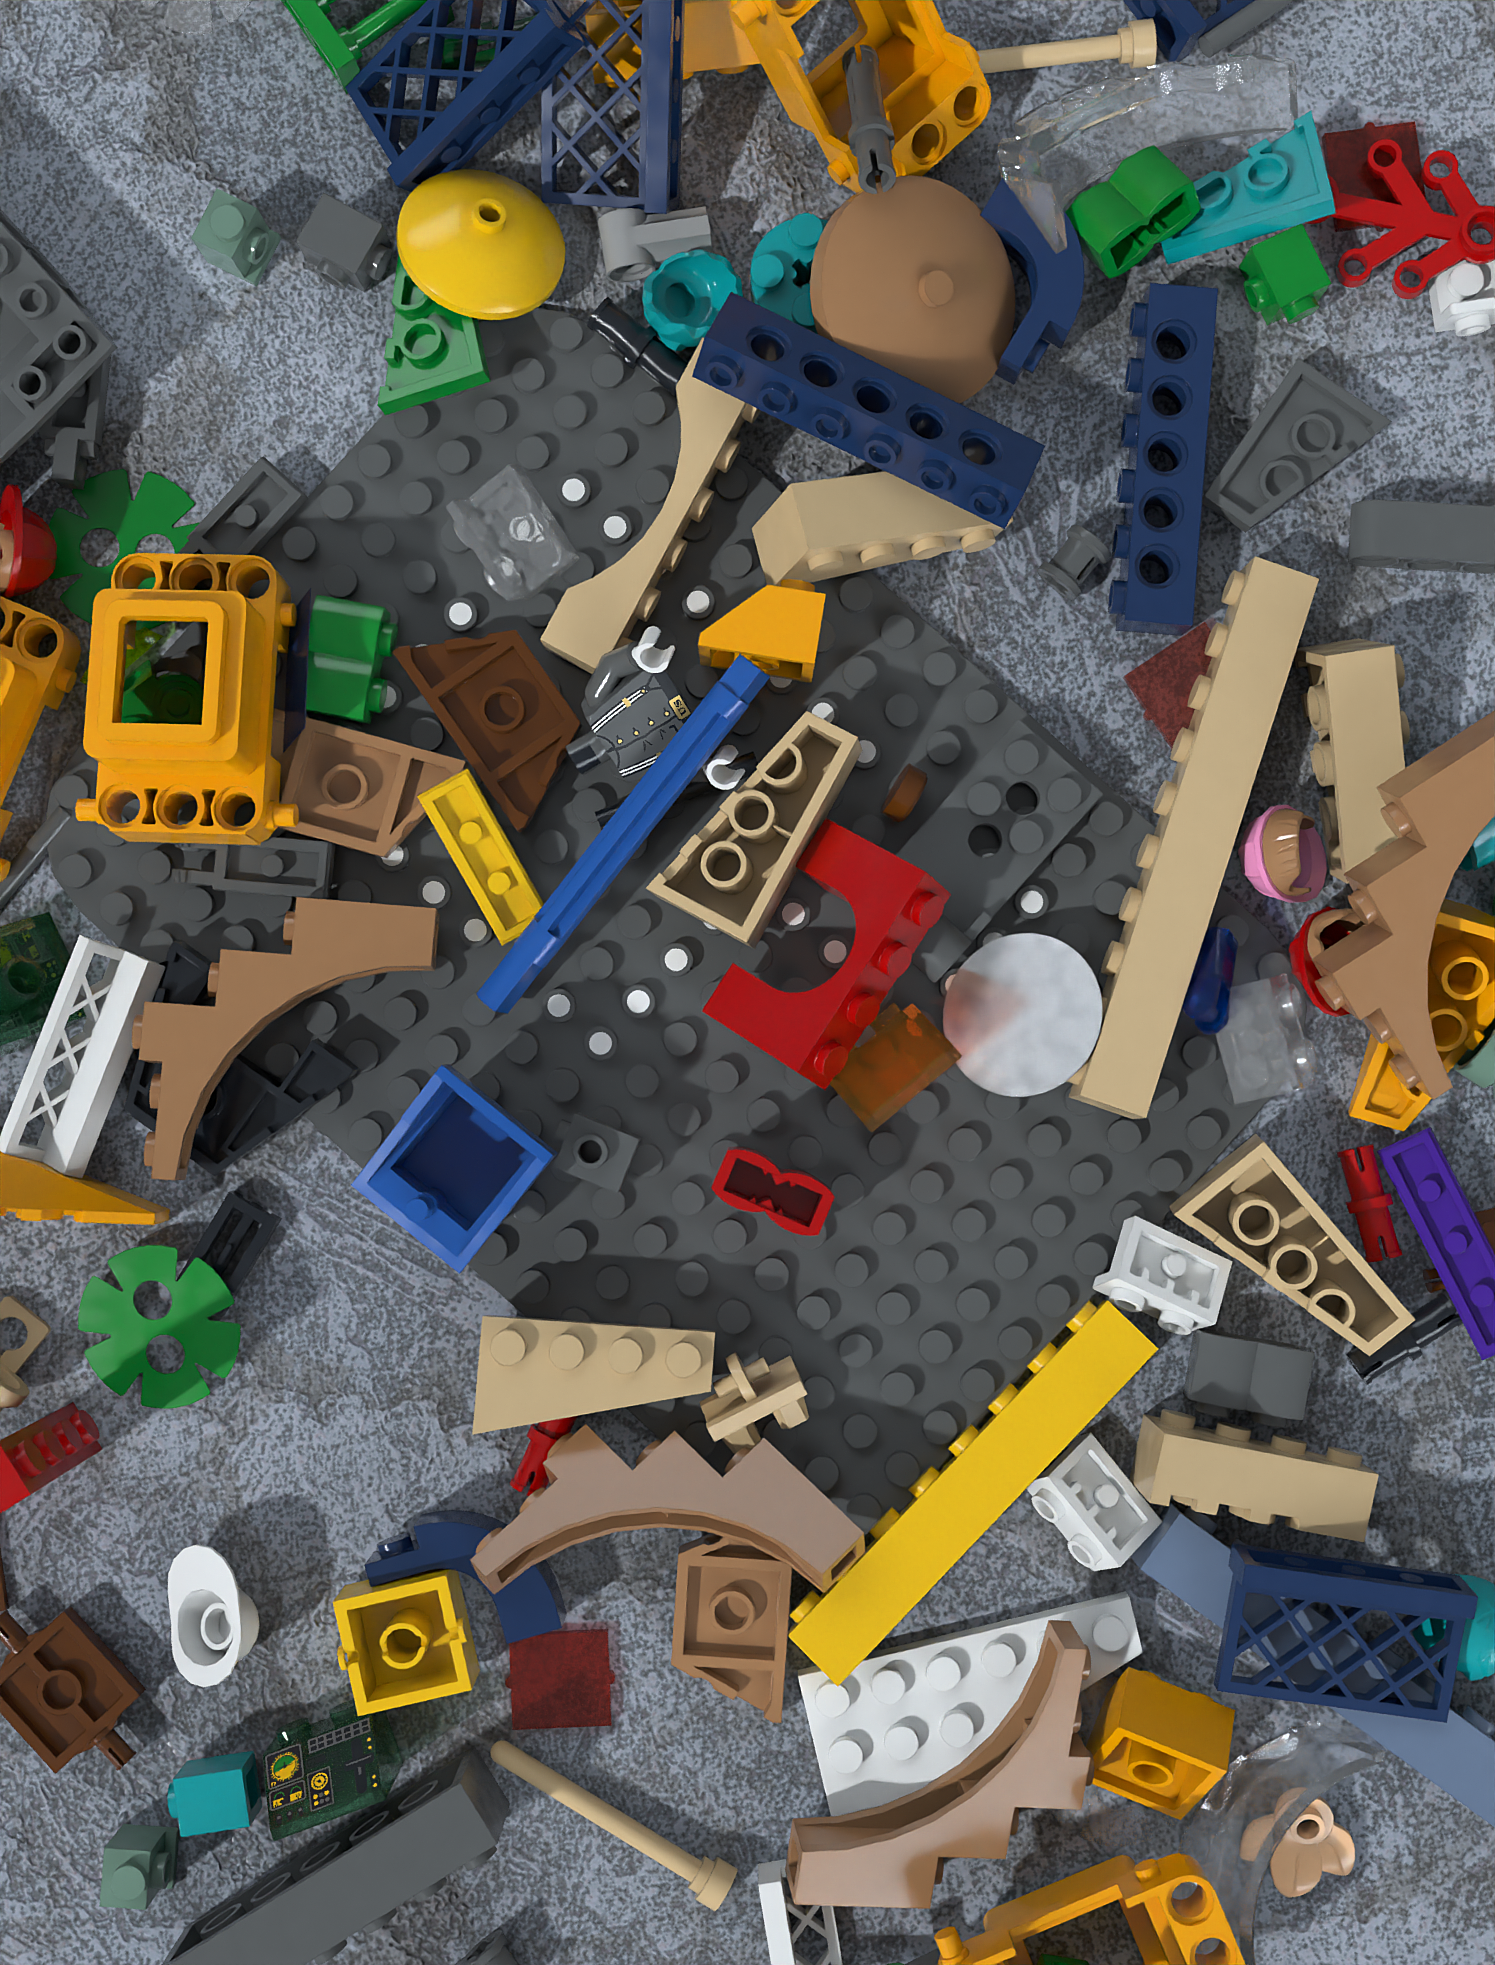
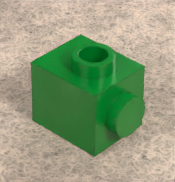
M1303 224L1296 225L1251 246L1239 265V269L1245 279L1243 288L1247 302L1254 312H1261L1267 326L1283 318H1286L1288 324H1292L1311 315L1320 307L1318 304L1319 299L1332 284Z

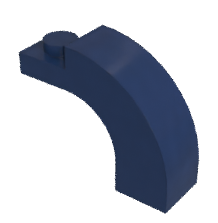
M1008 167L980 216L996 230L1007 255L1020 266L1029 285L1030 309L1001 356L998 369L995 372L997 376L1014 385L1023 369L1032 374L1034 373L1050 343L1060 349L1062 348L1081 304L1085 275L1081 245L1077 233L1063 208L1036 182Z
M445 1510L422 1514L413 1526L416 1540L412 1541L409 1533L387 1538L377 1544L378 1551L373 1552L364 1564L370 1587L433 1569L456 1570L471 1576L492 1597L499 1615L506 1644L561 1629L567 1615L556 1577L545 1559L528 1568L495 1595L479 1579L470 1561L476 1555L477 1546L488 1533L496 1528L504 1529L508 1525L481 1513Z

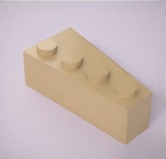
M1359 638L1297 648L1294 656L1296 668L1307 667L1310 687L1308 693L1301 695L1304 718L1310 717L1311 724L1314 730L1318 731L1319 742L1314 744L1313 750L1310 751L1313 773H1315L1321 787L1327 786L1328 797L1320 798L1318 804L1330 875L1348 884L1344 873L1399 838L1391 831L1382 817L1380 810L1386 804L1376 787L1407 768L1405 767L1403 745L1408 744L1410 738L1408 718L1406 713L1400 710L1398 688L1403 687L1405 681V670L1401 656L1395 653L1394 645Z
M1254 1134L1196 1181L1189 1190L1169 1206L1173 1215L1207 1237L1220 1249L1250 1268L1267 1283L1304 1307L1309 1313L1369 1356L1415 1321L1414 1317L1257 1134Z

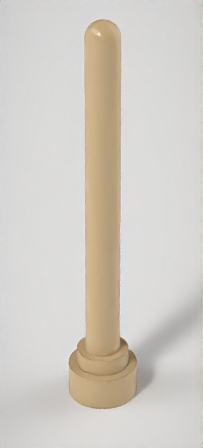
M1153 18L1132 20L1128 22V27L1118 28L1116 35L977 50L980 57L978 63L983 74L1117 58L1119 64L1129 63L1131 69L1151 67L1156 62V29Z
M500 1740L493 1744L490 1753L494 1762L689 1881L688 1888L696 1893L695 1900L713 1911L720 1907L733 1884L737 1868L719 1857H716L714 1861L706 1856L699 1860L509 1742Z

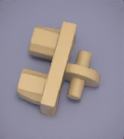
M735 1352L725 1358L731 1374L713 1382L716 1394L699 1402L707 1421L706 1427L714 1442L722 1439L734 1454L745 1447L752 1449L758 1444L761 1437L754 1422L772 1412L781 1429H791L809 1418L804 1400L807 1392L791 1356L770 1366L762 1357L744 1367Z

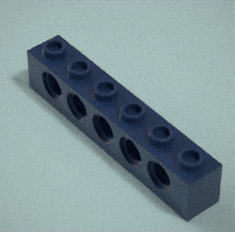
M1150 283L1141 302H1133L1129 336L1138 337L1136 358L1129 357L1125 375V392H1133L1132 413L1124 414L1121 428V447L1129 448L1128 469H1120L1116 491L1117 503H1125L1124 524H1116L1112 543V557L1121 559L1119 580L1111 581L1108 596V613L1117 614L1115 631L1182 636L1193 626L1218 288ZM1159 341L1173 342L1180 349L1181 358L1170 360L1163 357L1159 353L1156 343ZM1163 395L1172 399L1176 404L1177 414L1166 416L1159 413L1153 405L1152 397ZM1159 450L1168 454L1173 462V470L1168 472L1156 470L1149 462L1148 452ZM1156 505L1164 509L1169 518V526L1157 528L1150 525L1145 519L1144 507ZM1151 560L1158 563L1165 573L1164 583L1152 584L1147 582L1140 573V562Z
M730 292L705 335L692 377L1003 529L1006 528L1021 501L1045 448V445L733 292Z

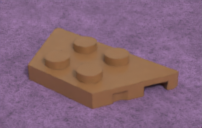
M274 708L271 756L281 764L279 803L297 804L299 809L297 827L278 826L279 829L388 858L427 815L417 795L468 767V763L463 760L306 717L305 729L283 753L285 711Z
M713 1533L679 1546L671 1665L693 1678L707 1680L711 1683L714 1690L732 1700L736 1696L764 1711V1718L773 1723H781L792 1567L750 1544Z

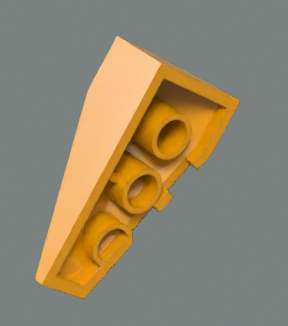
M1444 898L1436 919L1428 959V1010L1436 1049L1447 1074L1468 1049L1474 1050L1485 1037L1482 1032L1495 1018V917L1472 906ZM1371 1033L1348 1113L1351 1117L1404 1132L1432 1098L1416 1086L1407 1089L1399 1081L1388 1062L1395 1055L1387 1042L1381 1044Z
M0 1151V1216H6L7 1211L16 1212V1218H20L21 1221L64 1219V1215H73V1221L82 1223L155 1225L169 1221L170 1209L87 1175H83L82 1178L64 1175L43 1162L4 1154Z

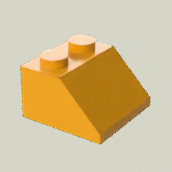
M783 579L780 582V586L766 585L700 633L698 642L700 665L728 669L739 654H742L771 677L811 683L826 594L814 592L815 585L801 580Z
M1128 1667L1107 1692L1085 1747L1086 1750L1091 1751L1094 1759V1778L1092 1784L1181 1820L1228 1770L1235 1710L1214 1702L1211 1697L1205 1694L1190 1692L1165 1682L1154 1673L1138 1671Z

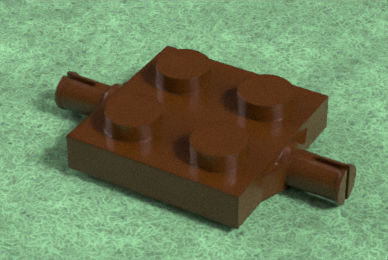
M71 1606L65 1609L47 1627L36 1630L30 1635L9 1614L8 1610L4 1611L0 1615V1641L8 1648L10 1653L6 1656L0 1668V1713L55 1774L74 1756L90 1750L94 1746L104 1754L117 1771L120 1770L137 1752L115 1731L114 1727L117 1725L123 1711L146 1688Z

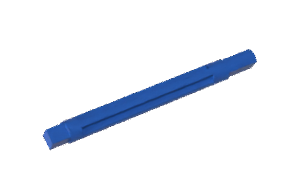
M739 654L476 993L484 1004L495 1012L509 1013L750 706V702L770 678L767 673L751 660Z

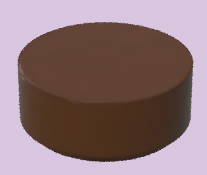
M909 763L894 782L881 807L880 813L897 823L904 821L926 786L928 780L927 773Z

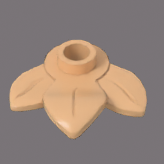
M1295 1789L1286 1793L1280 1799L1274 1815L1256 1820L1250 1825L1242 1841L1241 1855L1242 1858L1249 1861H1269L1275 1887L1285 1897L1292 1898L1310 1892L1320 1881L1322 1871L1341 1876L1348 1875L1354 1866L1355 1847L1349 1831L1334 1822L1333 1813L1325 1799L1308 1789ZM1310 1819L1309 1821H1307V1822H1305V1823H1300V1822H1302V1821H1304V1820Z

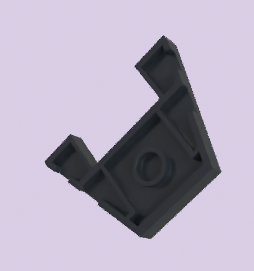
M175 940L169 947L166 961H169L163 985L157 989L154 1002L198 1006L208 991V975L212 961L184 941ZM317 1038L310 1042L281 1084L239 1053L210 1096L194 1135L190 1159L213 1176L221 1174L354 1076L359 1067ZM138 1056L123 1110L155 1132L158 1109L150 1107V1086L153 1075L161 1074L162 1063L139 1060Z

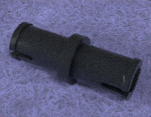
M607 297L590 317L587 326L599 333L624 354V362L632 369L636 366L640 367L669 390L671 395L677 397L676 386L688 363L658 339V333L652 326L643 327L614 304L611 298Z
M1441 1292L1436 1295V1298L1411 1313L1415 1321L1371 1356L1359 1348L1352 1352L1349 1351L1346 1353L1349 1362L1354 1364L1353 1368L1364 1383L1369 1385L1372 1383V1380L1409 1357L1414 1361L1422 1356V1348L1456 1326H1461L1463 1322L1459 1314H1455L1457 1312L1456 1308Z

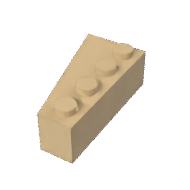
M886 471L791 483L751 528L766 584L780 586V582L783 579H794L811 583L913 559H928L957 549H963V552L966 553L976 552L995 544V537L1004 530ZM1012 517L1008 522L1007 526L1013 522Z
M806 711L756 766L757 770L736 792L733 791L719 807L720 810L697 835L694 834L681 848L677 858L662 874L659 873L646 889L656 897L755 949L798 870L795 865L826 819L863 751L858 737Z
M499 1315L482 1316L472 1435L711 1392L716 1331Z
M1162 1409L1160 1418L1146 1414L1143 1415L1129 1480L1149 1503L1169 1506L1171 1495H1173L1172 1498L1175 1501L1191 1506L1190 1509L1196 1512L1217 1515L1220 1504L1229 1505L1230 1513L1251 1522L1267 1525L1274 1524L1277 1515L1286 1517L1285 1525L1296 1530L1359 1542L1365 1541L1379 1474L1361 1463L1362 1455L1336 1447H1328L1327 1455L1306 1451V1442L1278 1434H1273L1271 1443L1250 1438V1429L1226 1422H1217L1216 1430L1194 1426L1196 1420L1194 1416L1168 1409Z

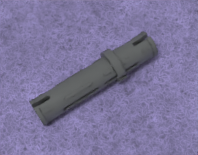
M860 45L862 62L857 63L855 47L847 50L842 58V68L845 72L852 126L848 132L850 150L857 157L858 182L861 189L867 193L877 194L876 175L881 176L883 192L888 191L896 182V170L893 166L891 150L895 145V137L892 124L886 119L877 52L870 46Z

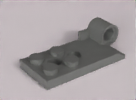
M1019 718L896 854L901 859L926 871L951 893L944 905L940 919L934 926L929 928L911 959V963L934 983L956 962L999 909L1103 795L1099 789ZM1025 784L1035 791L1037 805L1032 813L1019 815L1008 807L1006 794L1011 786ZM985 825L997 832L1000 845L998 851L993 856L981 857L971 850L968 838L973 828Z

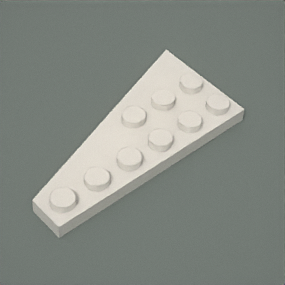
M1126 1591L871 1652L838 1687L817 1665L797 1670L831 1816H840L882 1806L922 1789L967 1758L994 1732L1018 1700L1038 1660L1048 1620L1071 1621L1082 1642L1090 1650V1674L1087 1680H1082L1080 1692L1143 1653L1130 1597Z

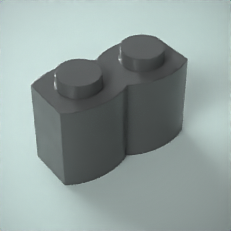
M1205 1328L1193 1331L1183 1394L1189 1400L1196 1401L1195 1410L1198 1412L1219 1417H1230L1231 1408L1248 1410L1253 1412L1252 1421L1284 1428L1287 1424V1418L1303 1420L1315 1352L1303 1346Z

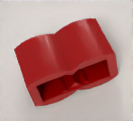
M739 1146L728 1147L711 1187L714 1193L727 1204L748 1212L765 1211L769 1218L778 1226L792 1233L806 1236L819 1235L835 1198L827 1185L817 1177L800 1170H780L769 1157L761 1152Z

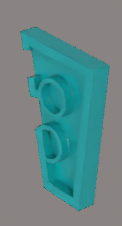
M1312 110L1294 120L1295 129L1271 144L1265 138L1247 149L1249 157L1225 172L1213 170L1194 182L1201 209L1183 229L1170 238L1161 241L1167 265L1336 213Z

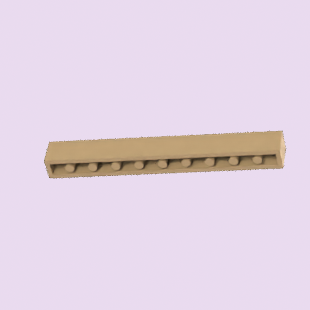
M1256 556L1241 571L1233 570L1228 578L1221 599L1222 603L1228 604L1223 624L1216 622L1205 647V655L1212 658L1206 676L1199 675L1189 695L1187 706L1195 710L1189 728H1181L1171 751L1170 759L1177 761L1172 781L1165 780L1154 803L1153 812L1160 814L1154 835L1148 833L1145 836L1137 855L1136 866L1142 867L1143 870L1137 888L1130 887L1127 890L1120 907L1119 919L1126 922L1119 942L1112 941L1102 963L1101 973L1108 975L1101 996L1103 1007L1101 1029L1089 1058L1067 1080V1082L1073 1083L1069 1097L1130 1119L1147 1117L1319 578Z

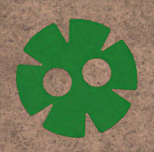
M125 469L112 470L95 475L85 480L84 490H72L73 496L86 512L89 519L59 507L56 508L51 518L49 528L57 544V559L54 572L49 578L57 579L82 573V576L60 596V599L72 613L89 624H92L95 596L101 590L111 588L114 567L122 558L129 554H135L136 547L142 538L151 534L163 535L171 541L174 547V554H177L189 541L186 537L199 524L194 523L172 528L194 506V501L182 488L158 474L149 471L145 473L134 501L131 500ZM93 529H107L118 539V556L108 566H91L81 555V541ZM156 577L145 579L138 586V589H153ZM137 621L136 632L149 630L169 621Z
M164 1245L134 1247L110 1258L108 1265L123 1291L97 1276H92L80 1302L78 1329L84 1332L111 1335L110 1338L84 1351L90 1366L106 1386L118 1395L123 1396L138 1375L143 1373L141 1405L151 1408L170 1409L190 1405L210 1394V1389L195 1363L221 1378L228 1376L238 1354L241 1326L238 1323L208 1320L209 1316L233 1305L235 1302L229 1288L217 1272L200 1258H195L181 1278L176 1281L178 1250L175 1247ZM157 1281L167 1287L172 1297V1306L166 1316L160 1319H148L137 1311L133 1300L134 1292L143 1282ZM156 1336H172L183 1346L185 1358L182 1366L177 1371L161 1373L149 1364L146 1349L149 1342Z

